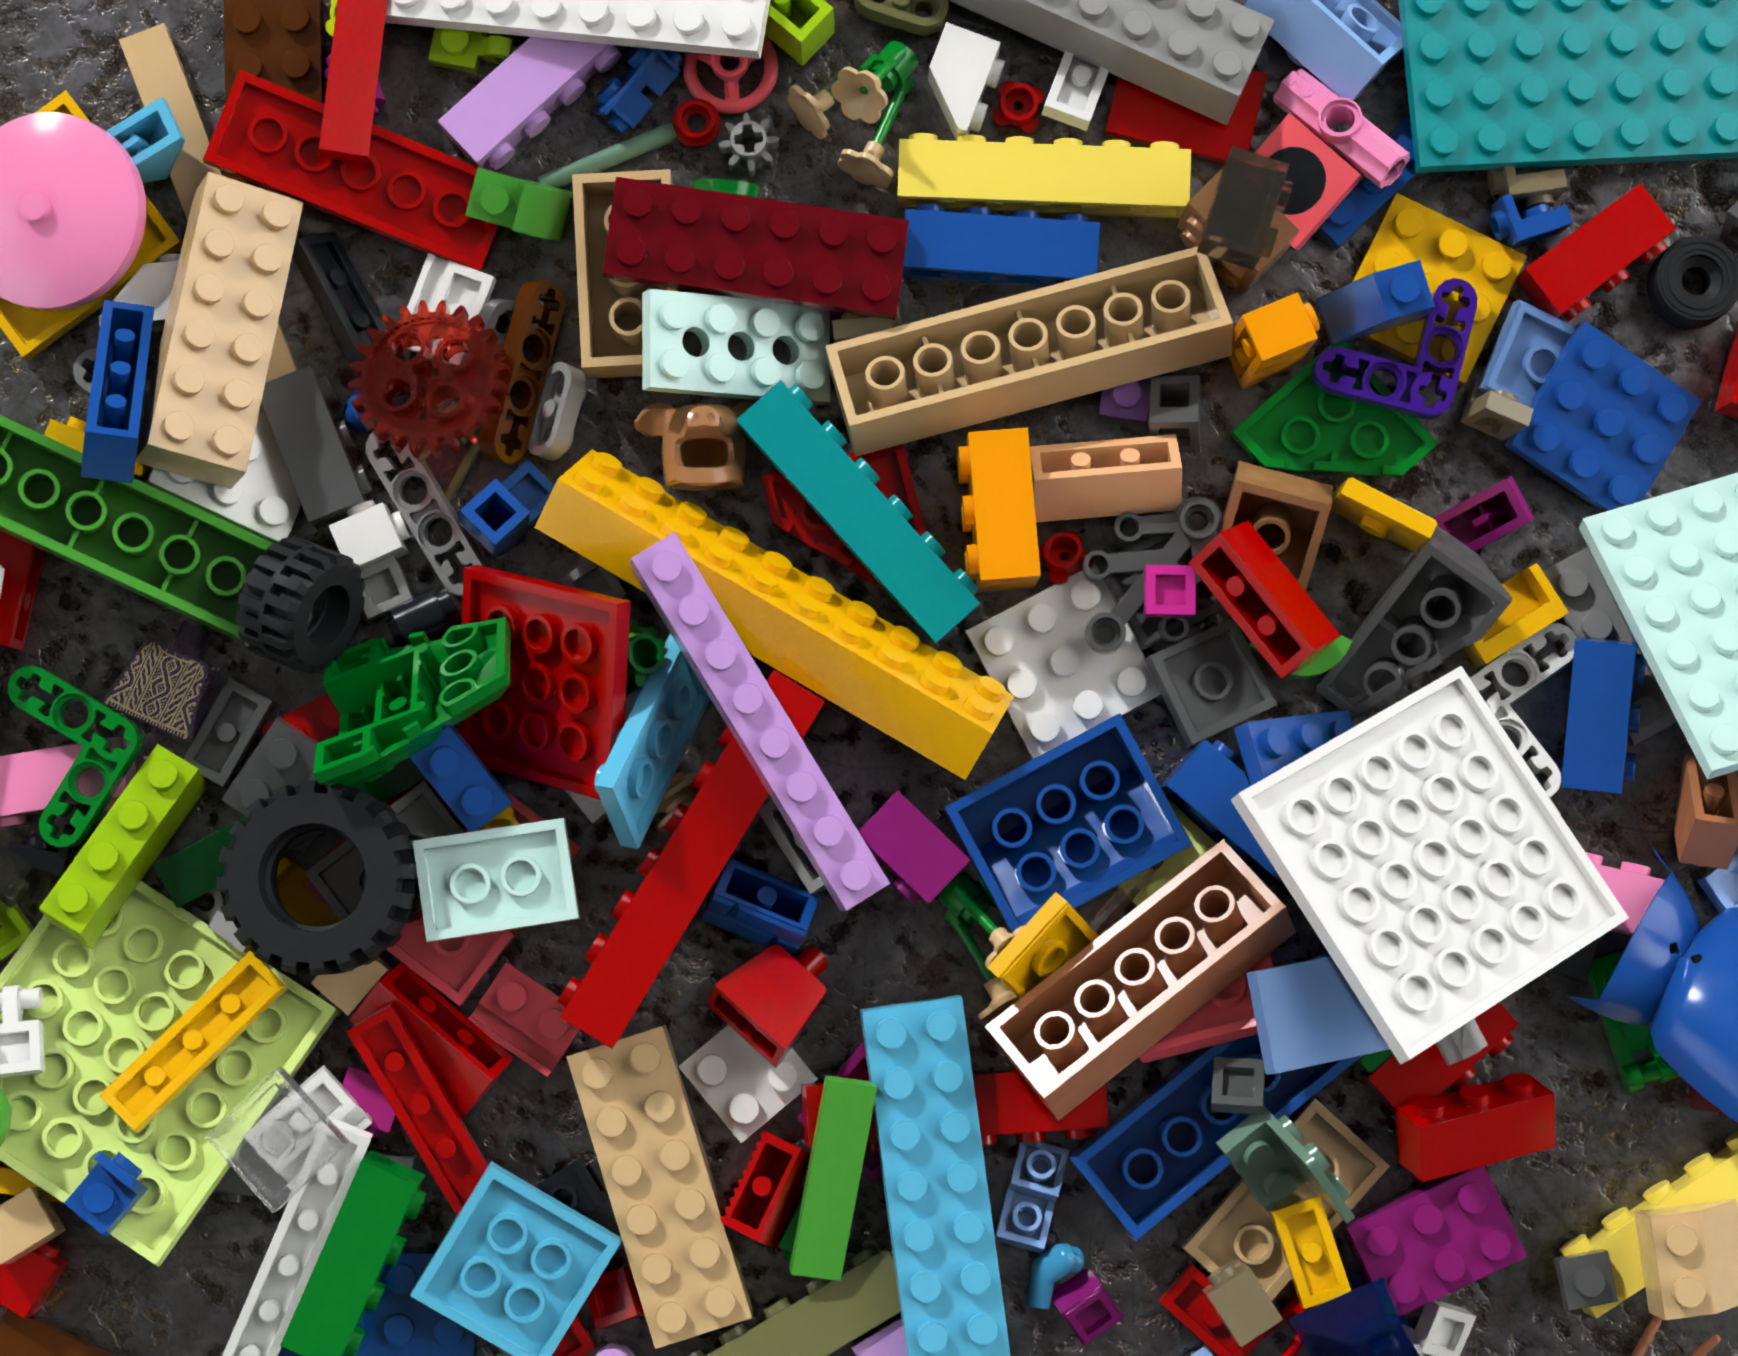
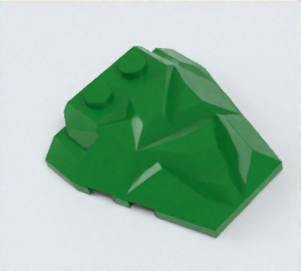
M506 617L451 626L440 640L429 641L424 631L410 633L408 639L411 644L389 648L384 638L369 640L343 650L342 655L336 661L331 660L329 666L324 669L323 686L340 713L339 735L316 743L313 774L318 783L329 786L336 783L352 786L360 782H372L383 774L390 772L401 761L415 755L438 740L443 726H454L500 699L510 685L511 627Z

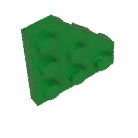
M1343 342L1333 346L1329 345L1321 353H1323L1326 349L1332 347H1343L1350 350L1353 349L1348 345L1347 342ZM1319 355L1230 433L1258 466L1285 472L1400 478L1439 444L1414 416L1320 391L1312 379V366ZM1334 359L1329 366H1323V370L1330 373L1329 381L1336 383L1341 376L1353 377L1356 380L1352 388L1359 390V379L1366 366L1359 364V369L1355 374L1343 371L1340 368L1341 361ZM1373 372L1369 381L1373 392L1380 396L1391 395L1390 389Z

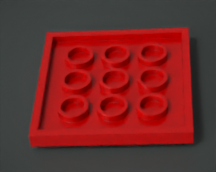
M480 565L464 567L462 624L506 617L511 627L510 685L500 699L458 723V732L487 768L600 800L594 786L596 772L600 765L605 764L616 742L618 732L624 726L631 601Z

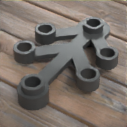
M1191 497L1184 500L1178 506L1175 513L1138 516L1134 513H1124L1116 519L1113 525V535L1122 544H1133L1141 535L1174 534L1162 549L1107 554L1102 550H1094L1086 555L1082 563V571L1087 579L1094 582L1106 579L1109 574L1143 571L1110 613H1099L1087 624L1085 639L1092 650L1101 654H1109L1116 651L1124 642L1126 637L1125 624L1144 603L1145 565H1178L1177 561L1189 547L1193 559L1220 533L1223 518L1220 509L1213 501L1205 497ZM1193 514L1203 516L1206 521L1205 528L1203 530L1192 529L1188 522L1189 516ZM1129 520L1134 522L1137 527V533L1131 537L1123 535L1119 529L1122 521ZM1097 557L1104 560L1106 571L1102 574L1091 572L1088 566L1090 559ZM1196 573V586H1197L1198 583L1203 582V581H1202V579L1198 576V574ZM1196 593V605L1209 606L1217 599L1214 594L1209 599H1202ZM1163 617L1158 625L1159 636L1163 641L1170 644L1181 642L1189 632V622L1186 617ZM1173 619L1180 622L1182 625L1180 636L1173 637L1168 635L1165 630V623L1168 620ZM1100 626L1109 627L1113 632V640L1109 643L1098 641L1095 635L1096 629Z

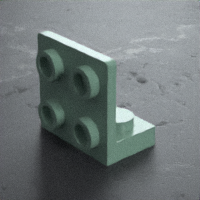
M1263 1105V1115H1249L1216 1142L1254 1197L1267 1212L1307 1181L1347 1224L1355 1218L1344 1202L1351 1196L1349 1191L1332 1172L1327 1175L1324 1173L1330 1167V1164L1312 1142L1303 1146L1299 1143L1304 1137L1285 1114L1277 1120Z

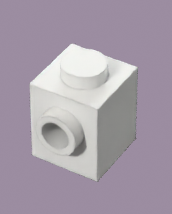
M374 500L358 504L347 511L349 517L329 525L339 552L352 558L354 563L359 565L360 569L392 555L400 558L409 554L404 540L411 538L409 528L400 511L392 513L391 509L383 502L376 505Z

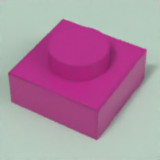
M1145 565L1144 617H1194L1196 615V572L1190 565Z

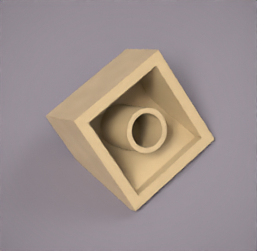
M1736 1199L1634 1211L1649 1313L1664 1320L1717 1314L1738 1306V1207Z

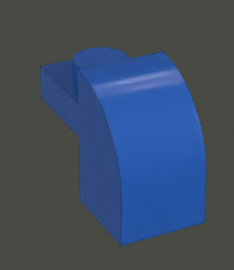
M528 459L502 484L496 478L460 510L458 522L493 557H499L526 537L527 530L538 521L554 484Z

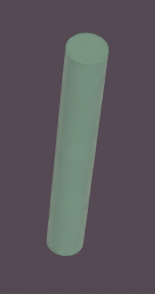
M670 121L537 178L542 184L561 189L573 184L572 174L599 173L676 141L678 138Z

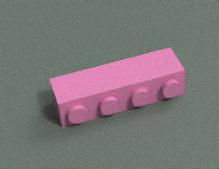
M123 737L108 738L112 742L111 752L115 748L126 749L129 741ZM77 743L0 756V829L28 825L27 816L43 813L81 752L82 745ZM135 761L103 812H108L135 776ZM95 768L84 771L78 780V787L81 793L87 797L99 794L104 786L103 775ZM68 795L65 802L75 805L66 818L57 816L55 820L72 818L76 808L90 805L79 803Z

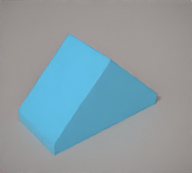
M162 97L107 130L108 133L123 145L132 157L143 183L167 179L185 143L183 134L167 101Z

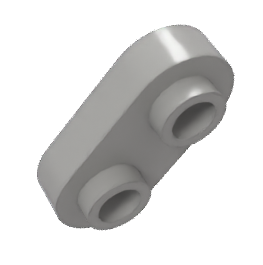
M557 362L548 368L527 447L533 455L554 461L570 449L574 439L573 432L581 403L587 391L585 375L579 368L564 362Z

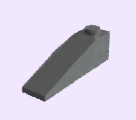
M1437 525L1431 538L1417 549L1352 636L1351 640L1353 641L1346 655L1337 665L1324 674L1315 686L1314 691L1339 709L1349 710L1350 716L1354 719L1399 691L1404 684L1423 672L1431 671L1439 666L1450 655L1480 640L1511 603L1512 597L1476 552Z

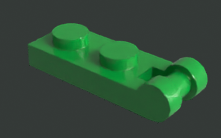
M1626 948L1594 957L1588 976L1594 999H1599ZM1600 1014L1621 1082L1628 1094L1644 1090V1084L1659 1080L1661 1084L1677 1080V1072L1655 1049L1649 1025H1632ZM1647 1048L1650 1062L1637 1065L1632 1052Z

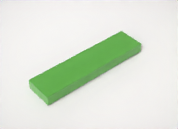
M825 1075L789 1267L791 1275L841 1281L877 1092V1085L871 1081Z

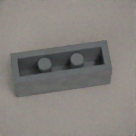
M309 365L266 382L261 403L308 522L319 529L349 517L347 511L358 504L369 501L367 494L373 492L374 489L364 465L361 464L355 467L349 449L356 447V444L345 419L339 422L336 419L331 405L337 403L338 398L327 375L320 377Z

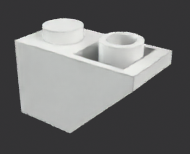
M946 22L929 66L928 82L957 141L958 136L968 135L970 130L979 133L989 106L981 101L987 86L996 88L1005 61L998 58L1001 42Z

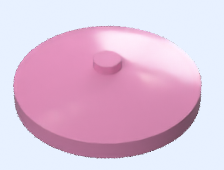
M40 112L28 114L7 122L0 127V297L14 304L43 311L68 310L94 301L109 291L124 276L134 261L143 239L146 224V197L138 168L127 150L115 137L101 127L77 116L57 112Z

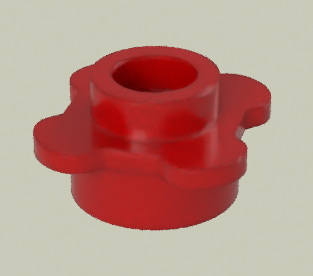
M1011 80L1002 82L998 87V94L1000 96L999 106L992 113L994 123L999 127L1013 125L1020 127L1023 132H1033L1039 125V119L1036 115L1038 106L1044 102L1045 95L1043 90L1038 86L1014 83ZM1019 102L1023 105V108L1016 110L1014 104Z
M1073 531L1057 533L1051 536L1045 544H1041L1038 547L1039 561L1046 565L1050 571L1049 579L1055 584H1064L1068 581L1069 576L1082 571L1083 560L1089 553L1084 552L1079 535ZM1062 555L1069 556L1068 560L1062 561L1060 557ZM1093 558L1089 560V569L1093 566Z

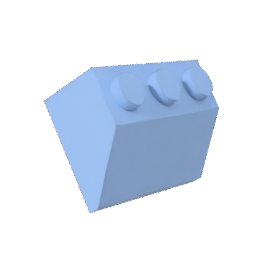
M1248 0L1244 5L1274 19V24L1268 36H1271L1286 49V54L1293 63L1307 68L1324 86L1338 97L1349 98L1353 101L1357 99L1403 51L1400 22L1376 0Z

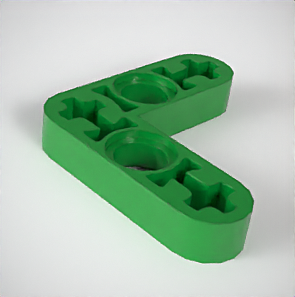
M24 666L17 669L11 675L8 682V695L11 701L20 709L83 746L39 820V832L49 845L58 848H74L87 838L137 758L143 745V735L140 728L133 721L50 671L36 666ZM40 676L41 680L38 686L54 696H58L60 687L64 692L53 701L52 705L43 699L33 696L26 701L28 691L23 688L24 682L26 680L36 681ZM74 700H81L88 709L87 721L78 728H69L63 720L64 708ZM51 707L50 713H49V716H48V715L45 714V711ZM104 713L106 718L100 722L101 715ZM99 724L116 732H120L124 727L126 731L123 737L129 741L126 749L115 748L111 752L112 742L108 738L95 732L92 735L91 741L87 739V736ZM95 768L102 773L104 786L99 794L87 797L81 793L78 787V780L84 771ZM68 795L79 803L90 805L88 813L77 809L73 814L70 824L75 827V831L72 835L62 834L59 838L56 836L59 828L54 824L55 818L57 816L66 818L75 806L65 802Z

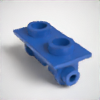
M635 47L626 60L631 66L620 79L613 76L601 88L596 96L600 103L592 113L594 115H607L610 113L612 118L608 123L622 135L627 129L633 130L653 106V103L641 93V90L646 86L657 97H660L672 81L681 73L679 66L684 60L675 51L667 50L664 53L661 49Z

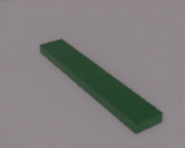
M407 758L378 779L367 783L360 782L351 787L371 793L374 798L384 802L427 779L413 761ZM247 814V815H245V816H243V817H241V818H239V819H237V820H244L249 814ZM235 821L154 862L153 866L176 908L217 888V877H224L225 863L218 861L222 846L229 847L234 836L229 831ZM328 830L312 831L297 837L286 848L285 852Z

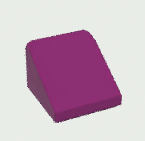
M1085 1268L1052 1293L1053 1303L1083 1346L1124 1318L1090 1268Z

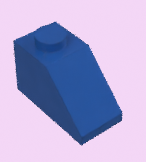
M1420 260L1370 274L1317 299L1331 346L1422 320L1435 307Z

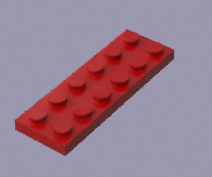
M239 70L203 157L205 164L284 196L302 201L306 205L427 254L431 253L446 261L450 260L480 272L482 271L500 225L465 216L477 166L372 124L367 163L318 156L324 104Z

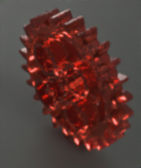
M420 300L418 314L411 315L405 305H401L400 320L395 322L390 316L384 314L382 318L386 329L383 332L370 327L367 329V332L374 341L371 346L365 344L356 345V349L364 358V361L351 362L349 365L353 373L360 377L348 382V387L352 393L359 395L352 401V405L358 413H364L360 420L366 429L375 428L373 434L378 442L382 444L391 438L390 445L396 453H400L408 443L414 458L420 457L425 446L429 447L435 459L440 457L442 445L449 444L455 454L460 453V438L465 437L475 445L478 443L474 432L477 426L489 431L493 429L487 414L489 412L503 414L504 412L500 402L495 397L510 395V390L506 383L500 381L511 376L508 365L501 362L507 357V353L502 345H495L499 339L494 329L484 330L485 323L479 314L468 321L469 314L463 305H460L452 315H450V309L444 300L439 302L435 312L430 311L425 300ZM440 339L441 341L436 347L435 354H433V343L435 340ZM411 346L421 347L419 353L414 358L409 360L401 359L402 353ZM459 352L469 353L467 360L463 364L458 366L448 365L450 359ZM433 370H435L438 377H432ZM422 381H428L426 389L422 384ZM401 392L411 393L409 400L405 404L391 406V402L397 394ZM450 398L460 399L458 406L453 411L448 413L439 412L440 405L445 400ZM425 402H426V405H427V413H426V416H425L424 419H418V418L421 416V414H422V412H423V410H424Z

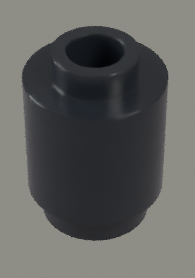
M446 587L436 592L431 588L390 608L394 618L385 621L397 647L411 644L408 639L410 633L424 631L429 641H434L442 638L451 626L462 623V619Z

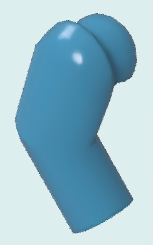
M1068 1243L1056 1244L1034 1259L1031 1265L1027 1306L1050 1309L1054 1282L1070 1272L1073 1274L1078 1273L1084 1266L1085 1258L1080 1248L1071 1246Z

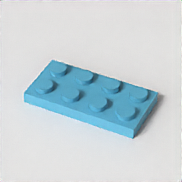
M671 633L663 648L664 658L662 665L658 670L649 674L644 686L638 688L634 699V706L624 726L618 732L616 742L605 764L600 765L595 776V790L600 797L620 846L639 849L710 702V697Z

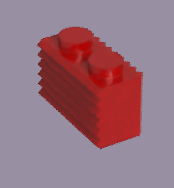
M766 1131L760 1134L762 1141L757 1142V1150L751 1152L753 1159L747 1161L748 1169L742 1171L744 1178L738 1180L740 1187L733 1189L735 1196L729 1198L731 1205L725 1207L726 1215L721 1216L720 1219L723 1225L761 1244L776 1248L805 1187L811 1153Z

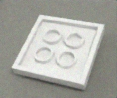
M1093 564L1090 571L1094 574H1100L1096 564ZM1083 571L1070 576L1066 583L1055 584L965 631L987 676L999 681L1007 692L1014 695L1006 712L1032 760L1119 713L1122 716L1161 695L1144 660L1146 658L1127 623L1125 624V640L1116 651L1109 654H1101L1088 646L1085 639L1087 624L1099 613H1110L1115 607L1116 602L1104 580L1099 582L1091 581L1085 577ZM1100 626L1096 629L1095 635L1098 641L1109 643L1113 640V632L1109 627Z

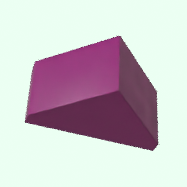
M1512 476L1433 518L1439 527L1474 552L1520 530L1535 520Z

